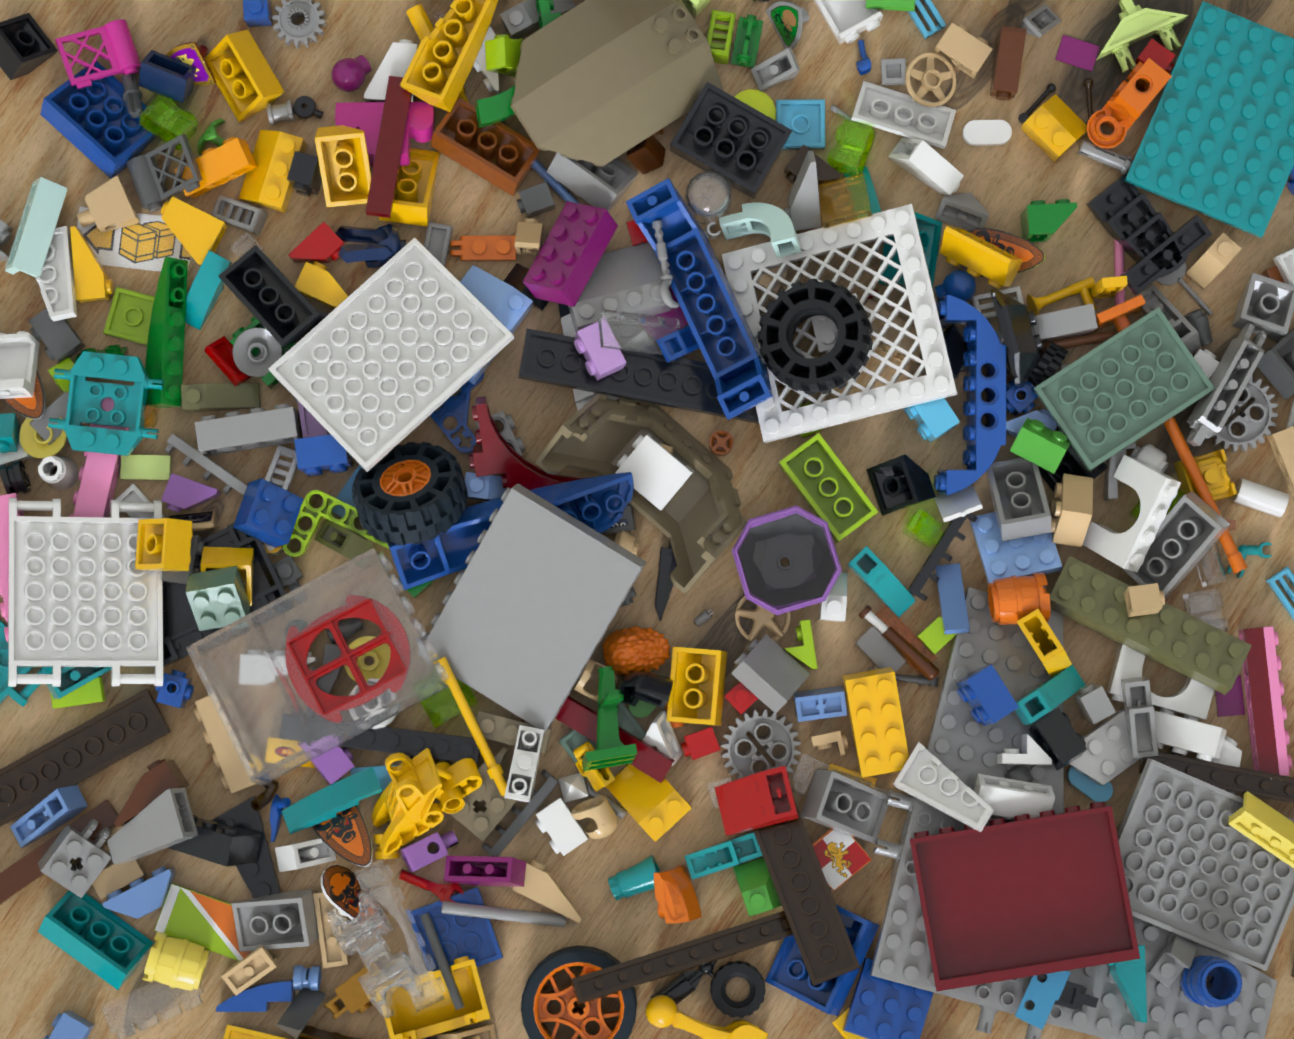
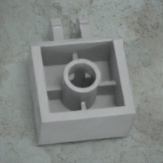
M92 819L82 832L68 824L38 862L42 873L80 898L84 896L112 858L109 851L102 847L110 835V829L104 828L94 841L89 838L98 825V821ZM79 857L78 863L71 864L70 860L72 858L76 860Z

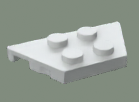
M1124 708L1083 736L1087 750L1082 756L1069 763V765L1073 766L1079 773L1087 775L1090 780L1098 785H1105L1141 759L1132 757Z

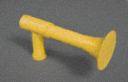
M1089 277L1043 297H1032L1030 294H1027V304L1030 311H1034L1035 315H1039V311L1043 307L1080 293L1084 304H1093L1094 310L1098 308L1095 306L1088 290L1095 285V281L1092 277Z

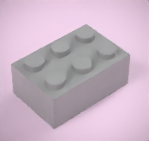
M1024 458L992 463L987 470V483L1002 541L1050 533L1051 513L1038 465Z

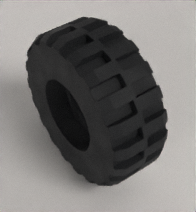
M808 279L807 283L803 284L798 281L792 283V288L789 290H780L777 293L778 298L774 302L769 301L765 307L768 311L765 316L761 315L759 321L761 331L758 332L757 336L761 347L759 351L768 369L780 382L786 384L789 388L812 395L815 392H821L822 394L831 393V389L836 387L841 389L847 386L846 382L851 378L855 380L860 374L859 369L862 365L866 366L869 360L867 355L869 350H872L873 345L871 339L873 331L868 314L856 296L852 295L844 286L835 285L833 281L824 280L823 282H818L817 279ZM827 316L836 324L838 329V338L834 347L827 354L818 358L810 359L798 354L793 345V336L797 327L807 318Z

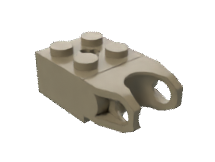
M506 746L494 756L497 765H501L505 754L509 751ZM485 762L478 769L482 778V785L463 798L465 805L462 810L450 814L481 841H485L518 801L501 796L494 780L490 779L486 771L488 767ZM502 774L503 777H504V779H505V781H506V783H507V782H508V778L505 777L504 774ZM476 800L478 802L485 800L487 803L485 805L487 807L485 812L483 810L478 812L475 809Z

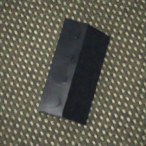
M257 245L252 247L218 276L282 347L300 341L322 321L320 313Z

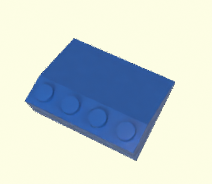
M96 61L94 67L102 71L106 70L98 61ZM88 68L82 69L74 75V78L85 76ZM113 75L91 81L92 86L77 89L76 85L71 86L68 80L43 99L40 115L110 179L127 167L126 162L137 157L166 127V123L142 101L143 115L132 118L128 112L127 102L123 99V84Z
M836 904L861 967L880 925ZM793 935L784 938L765 982L827 1014L839 1016L860 968L813 986Z

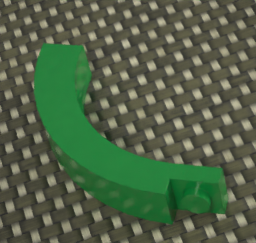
M535 0L539 29L561 16V12L551 13L554 10L553 0ZM515 85L498 95L476 100L475 110L479 128L499 123L515 115L510 107Z

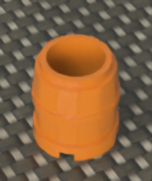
M1041 572L1033 573L1032 576L1013 575L1007 578L993 580V583H989L988 604L992 622H997L998 625H1018V620L1036 609H1039L1046 622H1049L1051 606L1050 595L1046 592V588L1043 587L1048 585L1045 574Z

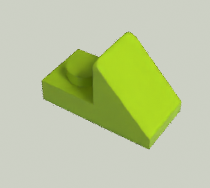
M810 619L799 621V626L795 627L797 641H802L803 646L784 648L783 650L811 670L818 669Z

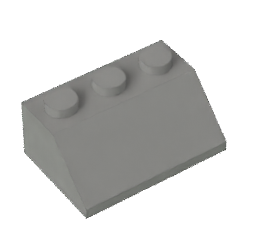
M556 153L546 171L556 181L573 191L575 195L581 197L592 206L604 208L608 212L617 204L638 175V173L617 158L601 168L584 160L577 161L561 156L560 153Z

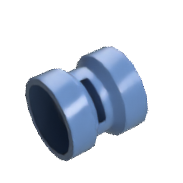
M295 965L293 989L302 990L303 988H309L311 991H319L321 985V966L305 968L303 965Z

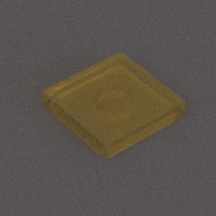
M864 173L818 185L820 211L824 228L872 216Z

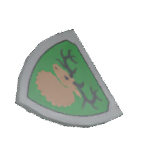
M778 1L765 12L784 48L791 47L793 50L800 40L803 23L809 21V15L804 8L793 2Z

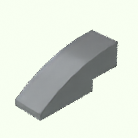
M1147 677L1121 679L1132 757L1159 756L1150 680Z

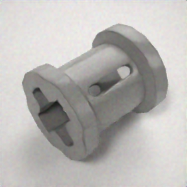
M287 100V103L277 105L267 103L270 125L286 120L295 122L292 100Z

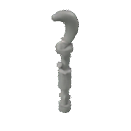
M654 221L652 226L656 232L658 260L661 261L663 276L660 277L662 282L660 295L667 306L678 308L679 303L675 302L669 293V286L672 283L673 276L669 275L670 270L667 268L670 264L667 262L666 243L663 242L662 221Z

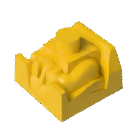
M1224 449L1194 457L1215 502L1237 495L1234 482L1230 480L1226 468L1227 458ZM1182 461L1174 462L1178 481L1181 482L1182 494L1194 492L1198 496Z

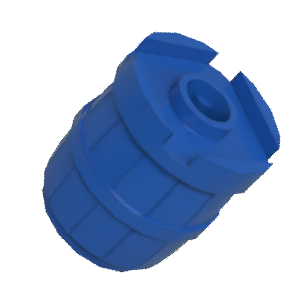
M1199 955L1194 957L1190 969L1184 968L1182 970L1183 974L1180 985L1184 995L1191 1002L1201 1006L1221 1007L1234 1002L1241 992L1242 978L1239 970L1235 965L1221 957ZM1207 976H1211L1212 979L1209 987L1206 985Z

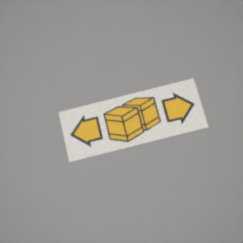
M80 207V208H79V213H80V212H83V211H85V210H87V209H89V208H88V207ZM137 213L140 223L108 232H101L95 223L82 227L78 220L77 228L85 236L101 265L161 272L165 257L188 261L187 275L196 276L201 267L161 219L162 216ZM218 246V248H217V250H216V252H215V254H217V255H218V251H219V246Z

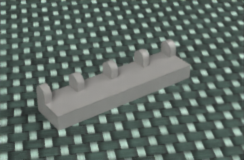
M172 433L167 440L169 444L165 449L166 453L170 454L174 448H177L187 455L182 463L186 467L194 460L207 469L202 477L207 481L214 474L227 484L222 491L227 495L234 488L244 496L247 488L244 482Z

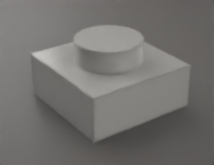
M906 58L881 59V85H906Z

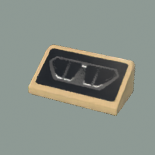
M214 510L167 516V518L192 521L193 532L218 528L216 511Z

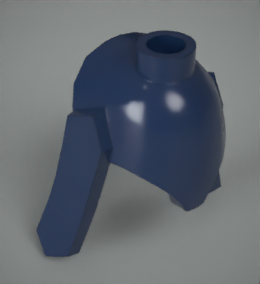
M387 224L377 229L340 226L336 232V235L342 241L373 243L347 244L341 247L338 254L346 263L365 261L368 268L382 267L407 245L406 239H400L398 228L392 224Z

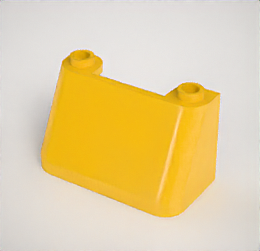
M468 956L455 959V964L450 966L465 1005L464 1008L455 1010L440 970L403 981H396L395 977L382 980L381 986L376 988L390 1039H423L491 1019L475 960H469Z

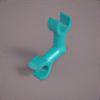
M1263 542L1259 545H1240L1238 551L1241 552L1244 561L1247 555L1270 558L1272 555L1263 554L1262 548L1272 544ZM1230 564L1226 568L1227 574H1230L1232 571ZM1244 570L1239 571L1237 578L1243 576Z

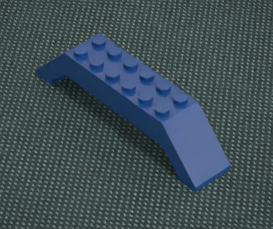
M667 178L627 200L626 204L635 223L652 246L657 258V238L655 237L656 232L653 229L652 222L662 221L663 242L666 243L667 262L670 264L667 268L670 270L669 275L673 276L670 286L715 380L718 394L717 399L726 418L730 420L772 398L773 394L768 370L760 354L759 346L706 234L672 181Z

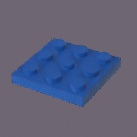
M478 886L464 891L463 895L458 893L450 898L458 903L485 906ZM440 900L407 912L428 973L440 970L420 919V916L425 913L430 914L449 966L455 964V959L468 956L469 960L474 959L476 967L503 958L490 919L441 913L442 902Z
M865 958L843 1031L866 1039H920L934 992L871 976L870 971L873 960Z

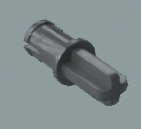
M124 74L121 80L124 87L123 99L127 102L128 112L132 118L141 117L143 115L141 103L143 95L138 87L137 75Z

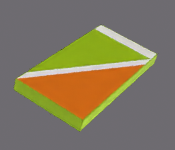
M171 883L154 931L166 933L168 936L183 940L187 939L190 942L206 947L205 949L238 961L253 952H239L231 903Z

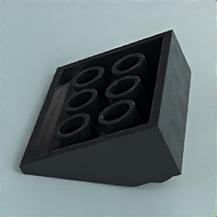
M707 82L672 140L670 151L755 199L792 130Z

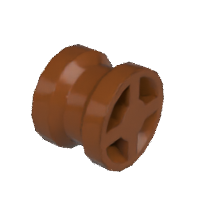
M724 430L714 432L709 440V448L717 456L729 454L734 444L732 435Z

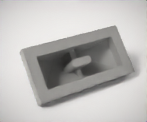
M1045 3L1026 16L1018 28H1026V33L1040 38L1060 24L1062 20Z
M969 192L944 196L935 218L972 231L984 228L989 212Z

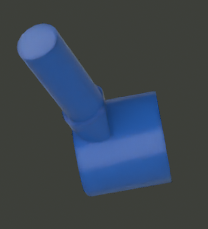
M858 40L862 60L856 62V67L859 74L864 75L871 71V60L867 57L864 40Z

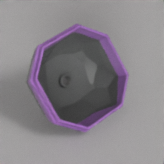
M797 505L748 519L732 549L746 599L775 615L824 602L842 571L828 522ZM782 558L789 560L787 567L781 566L780 560Z

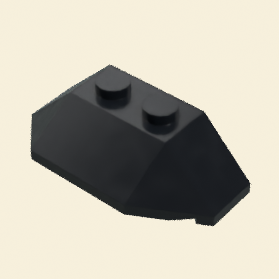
M992 289L990 292L1003 341L1006 345L1014 383L1018 388L1025 386L1040 360V349H1043L1040 334L1036 335L1033 327L1037 325L1034 311H1029L1024 304L996 289Z

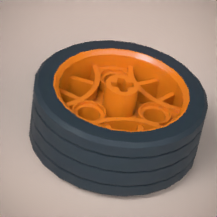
M577 945L557 950L538 963L527 980L521 1002L523 1025L529 1039H559L555 1035L560 1023L568 1025L575 1030L570 1039H576L578 1035L582 1039H628L636 1021L637 997L635 987L604 996L619 998L621 1007L620 1010L602 1012L601 998L584 1003L583 1009L580 1007L575 1008L577 999L572 983L560 989L554 977L556 972L565 969L572 979L576 978L577 975L570 968L572 966H584L579 975L582 976L620 964V961L608 952L598 948ZM550 979L555 991L541 990L547 980ZM551 1000L559 1001L561 1010L555 1013L551 1012L547 1006L548 1002ZM618 1016L616 1024L611 1028L605 1018ZM591 1020L598 1022L600 1029L596 1033L588 1032L586 1029L587 1022ZM544 1022H556L552 1033L545 1026Z

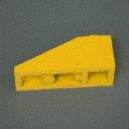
M75 226L70 227L76 300L81 303L109 301L110 294H113L112 279H109L108 274L81 230Z
M314 261L313 265L306 262L295 284L296 289L302 295L333 309L348 298V295L336 280L326 271L328 267Z

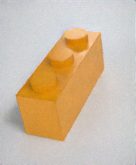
M231 137L222 142L223 145L216 149L212 147L204 150L201 153L202 156L195 159L203 180L199 182L200 187L191 192L183 190L185 196L195 199L257 168L246 140ZM185 166L182 178L185 180L193 178L192 172L187 166Z

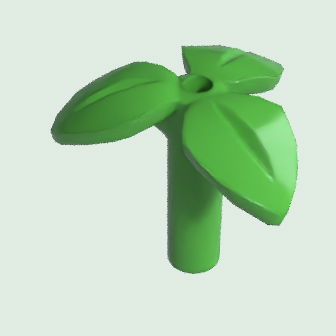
M223 119L213 121L207 127L204 134L201 135L197 146L199 155L202 156L203 147L208 141H211L218 147L223 145L224 139L216 131L218 126L225 123Z

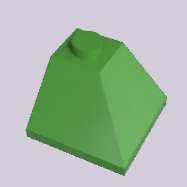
M763 857L733 867L749 917L782 905Z

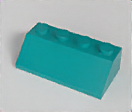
M70 890L49 911L38 930V933L117 990L132 975L154 944L153 941L113 912L104 908L102 904L85 893L80 898Z

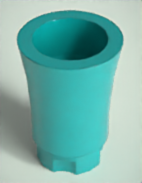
M653 855L608 878L611 892L616 901L624 897L627 899L643 892L655 890L653 873L660 872V869Z

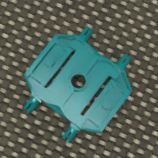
M83 351L72 369L55 368V373L64 375L54 374V379L70 381L67 413L64 419L50 417L48 422L58 424L48 423V427L63 429L72 450L129 456L143 438L158 439V435L149 434H159L158 429L144 427V408L149 388L163 390L164 386L154 384H164V379H150L139 357ZM87 377L129 381L134 382V386L86 381ZM111 397L114 400V408L110 411H105L102 403L104 399ZM89 423L127 427L129 431L81 426V424Z

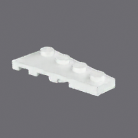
M920 742L916 745L893 783L896 788L979 832H982L994 811L991 806L970 787L965 785Z

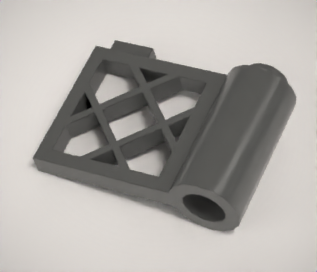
M181 134L145 155L134 157L126 162L142 207L145 210L148 209L149 212L162 209V204L168 198L183 190L191 192L200 187L199 182L203 180L185 134ZM180 143L183 148L181 159L173 155L176 145ZM159 154L166 156L163 168L158 167L155 157ZM172 160L179 162L176 175L168 172ZM185 166L190 168L193 178L189 180L182 178ZM167 176L174 179L172 189L167 191L164 184Z

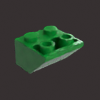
M1069 199L1055 200V204H1045L1044 200L1031 201L1030 205H1027L1021 213L1022 238L1030 242H1047L1075 211L1077 202L1070 203Z

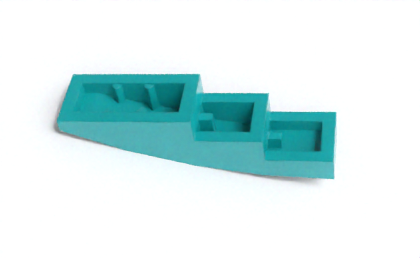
M371 767L324 787L281 812L289 833L293 834L337 817L336 813L359 805V800L382 792L374 768Z
M750 832L690 853L684 857L693 880L763 855L754 832Z

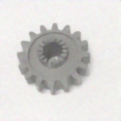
M281 0L283 7L276 6L275 10L278 15L272 16L273 21L277 23L273 28L275 32H279L278 38L280 40L286 38V45L290 46L294 43L296 49H299L300 45L303 44L308 48L309 43L312 41L317 43L318 35H324L321 28L327 26L326 21L322 19L326 14L324 10H320V3L313 4L314 0H290L289 2ZM304 17L305 21L301 25L297 26L294 24L297 18Z

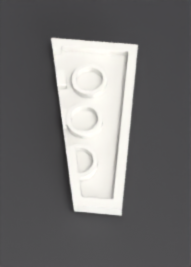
M67 226L55 228L41 275L36 278L47 311L53 321L77 317L71 234Z

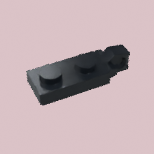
M1045 974L1037 975V979L1039 982H1044L1047 976ZM1067 981L1059 1000L1055 1001L1054 1004L1073 1010H1081L1082 1005L1096 1008L1099 998L1086 995L1087 988L1082 987L1083 985Z

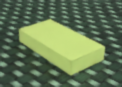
M121 455L120 479L169 481L172 456Z

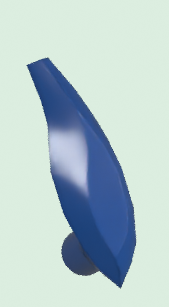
M277 794L272 801L270 809V842H275L282 818L281 811L283 808L291 805L289 798H280Z

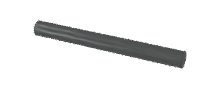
M425 913L420 916L455 1010H459L465 1007L430 914Z

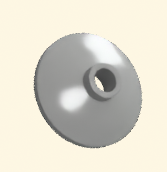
M251 328L242 332L237 337L233 345L232 354L234 362L240 371L252 377H262L270 372L268 368L281 358L282 348L266 329ZM254 347H258L260 350L258 356H253L251 353Z

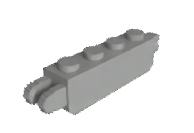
M1250 322L1244 326L1238 338L1232 339L1213 373L1210 382L1215 389L1198 400L1187 420L1192 430L1186 442L1194 447L1201 446L1205 438L1209 439L1212 434H1217L1223 428L1264 354L1261 346L1267 334L1260 331L1256 334L1253 341H1250L1249 338L1255 327Z

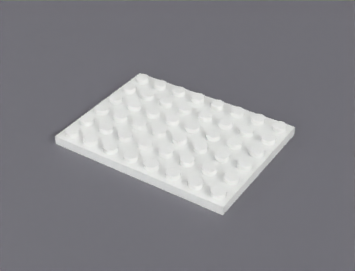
M414 237L268 370L368 472L514 339V336Z

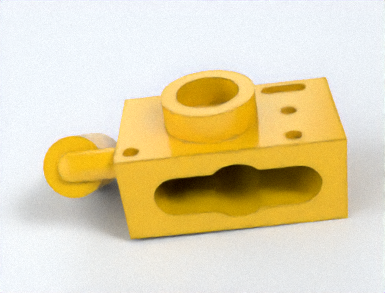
M586 742L573 750L578 761L575 765L582 777H587L594 790L598 791L615 781V778L609 769L610 767L583 771V759L581 757L586 752L595 751L592 744Z

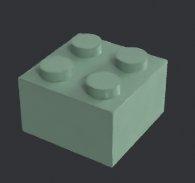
M237 566L188 574L186 595L199 631L248 623L250 603Z

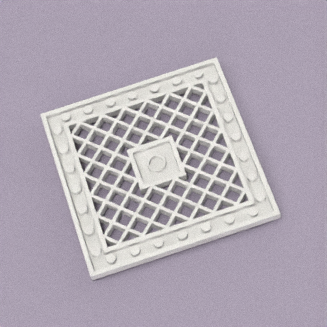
M912 204L797 234L801 248L800 253L777 258L770 241L722 254L727 281L759 349L761 347L757 336L758 332L761 331V326L759 325L761 311L765 314L768 310L763 306L769 296L774 299L778 298V295L772 292L778 281L788 286L787 291L792 288V283L800 280L802 275L809 279H817L818 282H823L819 279L826 269L836 274L832 279L835 285L841 277L850 282L847 287L850 293L855 286L865 291L859 301L865 311L870 314L868 319L871 324L875 318L885 323L879 334L874 331L871 333V336L876 339L872 345V350H869L867 355L869 360L872 356L881 361L880 366L875 373L863 365L859 369L860 374L863 371L872 376L866 388L856 383L858 377L855 380L851 378L847 381L848 384L842 394L831 389V393L838 398L824 401L828 395L827 393L821 394L818 400L805 394L804 391H795L780 382L767 367L773 397L756 405L764 443L958 395ZM894 236L895 242L888 239V237ZM876 241L872 249L863 245L865 243ZM882 242L893 247L887 257L877 253ZM852 247L848 255L839 251ZM859 248L869 253L862 264L853 259ZM897 251L901 266L891 261ZM828 254L824 262L816 258V256ZM835 254L845 259L839 270L829 265ZM874 256L883 261L878 272L867 267ZM804 260L800 268L792 264ZM811 260L821 265L815 276L805 271ZM849 263L859 267L853 279L844 274ZM888 265L898 270L892 281L882 276ZM781 266L777 274L768 270L771 268ZM787 267L797 271L791 283L781 278ZM864 271L874 276L868 287L858 282ZM757 272L756 276L753 279L752 273ZM764 273L773 277L767 289L758 284ZM902 274L906 289L897 284ZM879 280L889 285L883 296L873 291ZM755 288L764 292L759 302ZM894 288L904 293L898 304L887 299ZM857 293L852 294L858 299ZM870 294L880 300L873 311L864 306ZM908 298L912 313L902 308ZM884 303L895 308L889 319L878 314ZM899 312L909 317L903 328L893 323ZM827 316L810 317L802 329L797 327L796 332L799 334L794 340L793 345L797 353L805 358H814L812 354L817 346L820 354H827L837 341V326ZM913 322L915 323L917 336L908 332ZM811 324H813L815 337L806 333ZM890 326L900 332L894 343L884 338ZM905 335L915 340L909 352L899 347ZM803 337L813 341L807 353L797 348ZM881 341L891 347L885 358L875 353ZM919 344L923 360L913 355ZM895 350L906 356L899 367L889 361ZM910 359L921 364L915 375L904 370ZM886 365L896 370L890 382L880 376ZM925 369L927 375L920 377V375ZM901 374L910 378L909 380L896 383ZM877 380L885 384V386L872 389ZM776 381L786 386L781 395H779ZM853 386L862 391L848 395ZM790 390L800 395L794 406L784 401ZM805 398L814 403L800 407ZM782 405L789 408L790 410L783 411Z

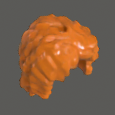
M634 626L615 630L609 634L602 645L605 665L612 666L614 673L627 676L636 671L650 672L652 669L658 670L659 666L665 664V660L670 658L668 639L664 638V634H659L658 631H653L650 627L641 628Z

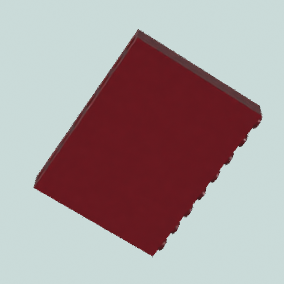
M1105 801L1090 803V809L1080 810V805L1066 807L1065 813L1055 814L1054 810L1039 812L1040 817L1030 818L1029 814L1014 816L1015 821L1005 823L1004 818L989 820L990 825L985 826L982 832L964 824V830L954 831V826L940 828L939 834L929 835V830L914 833V838H910V845L936 991L1140 959L1112 805L1106 806Z

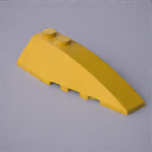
M454 0L450 5L451 9L443 19L440 17L435 24L434 30L420 42L400 86L426 103L451 112L480 51L498 0Z

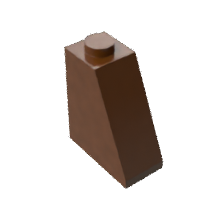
M1002 26L995 39L990 96H996L998 100L1007 101L1010 98H1014L1017 94L1026 28Z

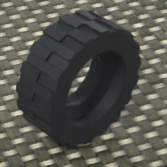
M731 961L719 967V970L713 975L714 977L710 984L711 997L717 1009L733 1018H744L746 1015H752L755 1010L757 1011L760 1008L766 994L765 983L761 973L750 963ZM734 977H742L750 985L749 996L740 1002L731 1000L725 991L727 982Z

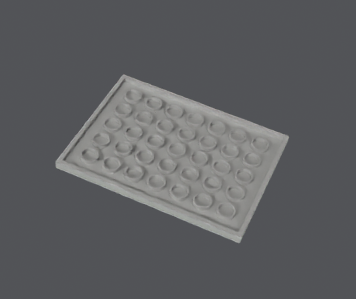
M1148 758L1117 833L1132 916L1267 971L1294 905V868L1228 824L1229 816L1243 807L1244 798Z

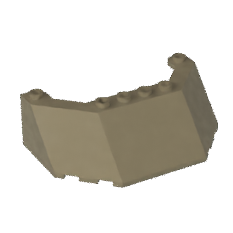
M598 393L562 425L535 463L543 471L552 475L559 474L564 468H570L604 476L616 474V471L619 469L616 464L624 454L630 456L635 450L632 444L640 435L645 437L649 433L657 443L674 447L672 455L685 466L688 465L694 470L691 476L661 511L634 488L630 504L670 538L677 567L671 572L670 578L674 586L686 594L743 530L747 523L745 516H741L739 506L741 501L738 491L733 488L731 483L733 478L732 471L658 405L649 403L647 406L637 405L635 400L625 398L612 400L607 399V395Z

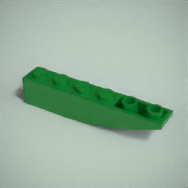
M165 257L152 308L145 370L150 379H164V384H154L162 385L164 388L163 390L149 388L145 406L163 409L181 407L188 274L187 260Z

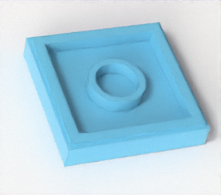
M825 99L776 100V121L792 130L782 150L800 149L803 145L809 149H825Z

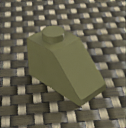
M325 519L314 539L360 565L363 564L373 545L368 540L328 519Z

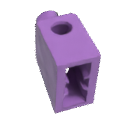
M453 830L441 836L436 832L399 851L411 873L448 855L447 849L459 844ZM434 843L437 850L429 853L427 846Z

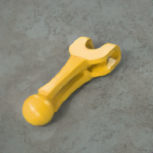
M658 995L650 999L645 1010L646 1017L653 1026L665 1028L672 1024L675 1028L686 1030L703 1039H767L768 1033L762 1028L743 1019L733 1021L725 1027L699 1021L680 1011L674 1000L665 995Z

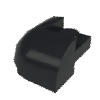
M636 671L625 676L618 684L616 690H620L621 694H624V700L621 702L635 707L638 701L641 700L664 708L669 700L673 680L651 672Z

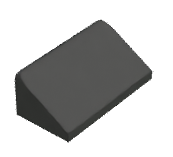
M303 988L294 998L276 1026L297 1039L323 1002L326 994L319 991H311L309 988Z

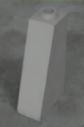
M1093 304L1035 315L1037 325L1033 326L1035 334H1040L1042 342L1088 335L1098 328ZM999 325V330H996V334L1000 343L1005 345Z
M185 787L164 791L107 840L113 864L129 863L198 836Z

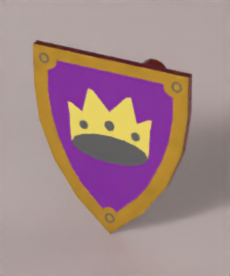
M189 42L175 46L166 54V56L197 67L194 85L217 83L204 59L208 51L206 46L200 45L198 47L196 42Z

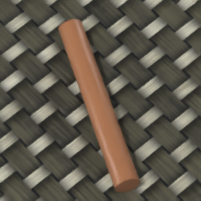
M1111 330L1042 342V352L1046 351L1051 342L1062 348H1070L1105 342L1113 337L1115 332Z

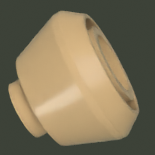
M624 530L617 532L614 542L637 556L639 544L635 543L636 538Z

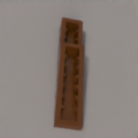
M105 800L70 824V826L82 832L88 823L95 819L98 821V825L89 837L91 840H94L104 828L107 827L109 829L115 825L114 822L118 814L109 801ZM62 831L0 873V905L36 879L45 875L40 871L38 862Z

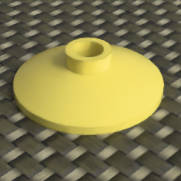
M26 418L19 433L20 443L24 451L38 459L58 454L67 441L65 431L62 429L61 435L48 445L53 438L52 429L48 426L46 427L50 431V436L44 441L30 425V422L34 419Z
M360 637L354 640L349 645V648L355 649L376 637ZM382 644L358 657L357 664L366 682L371 678L380 679L385 673L391 655L388 644ZM367 656H372L374 659V663L370 666L364 662ZM344 665L347 674L356 682L349 667Z

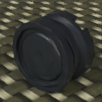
M21 459L14 460L13 464L8 465V467L6 464L0 465V475L7 494L31 492V488H27L31 486L29 475L26 474V467Z

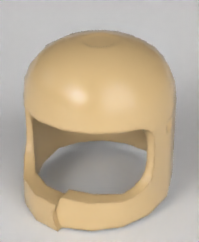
M590 658L574 690L598 702V669L606 666ZM614 673V676H615V689H616L617 684H618V677H617V674Z
M605 795L584 800L571 811V815L575 820L588 819V825L584 831L592 839H603L614 832L618 824L616 814Z

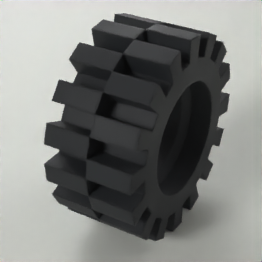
M1051 342L1030 375L1029 380L1039 385L1053 376L1069 351Z

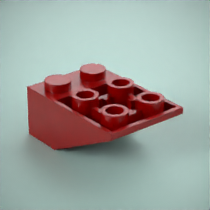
M786 766L761 771L714 787L726 836L799 818Z

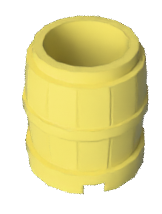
M157 932L154 938L156 940L155 946L151 947L143 980L149 982L156 981L171 988L193 991V989L198 990L210 951L205 950L206 947L190 942L187 939L169 937L166 933Z

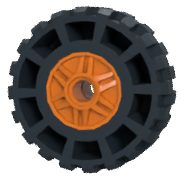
M427 442L398 444L368 472L363 468L360 469L352 486V498L362 527L376 539L379 538L384 543H395L401 546L411 543L413 545L420 544L428 539L430 541L437 538V535L442 532H447L453 523L456 524L460 519L461 512L465 510L468 497L461 466L457 462L456 457L438 445L433 446Z

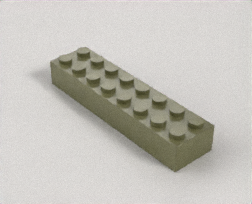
M1071 556L1068 557L1050 593L1051 610L1224 695L1232 689L1252 646L1251 644L1167 603L1162 605V609L1157 614L1128 617L1124 592L1130 585Z

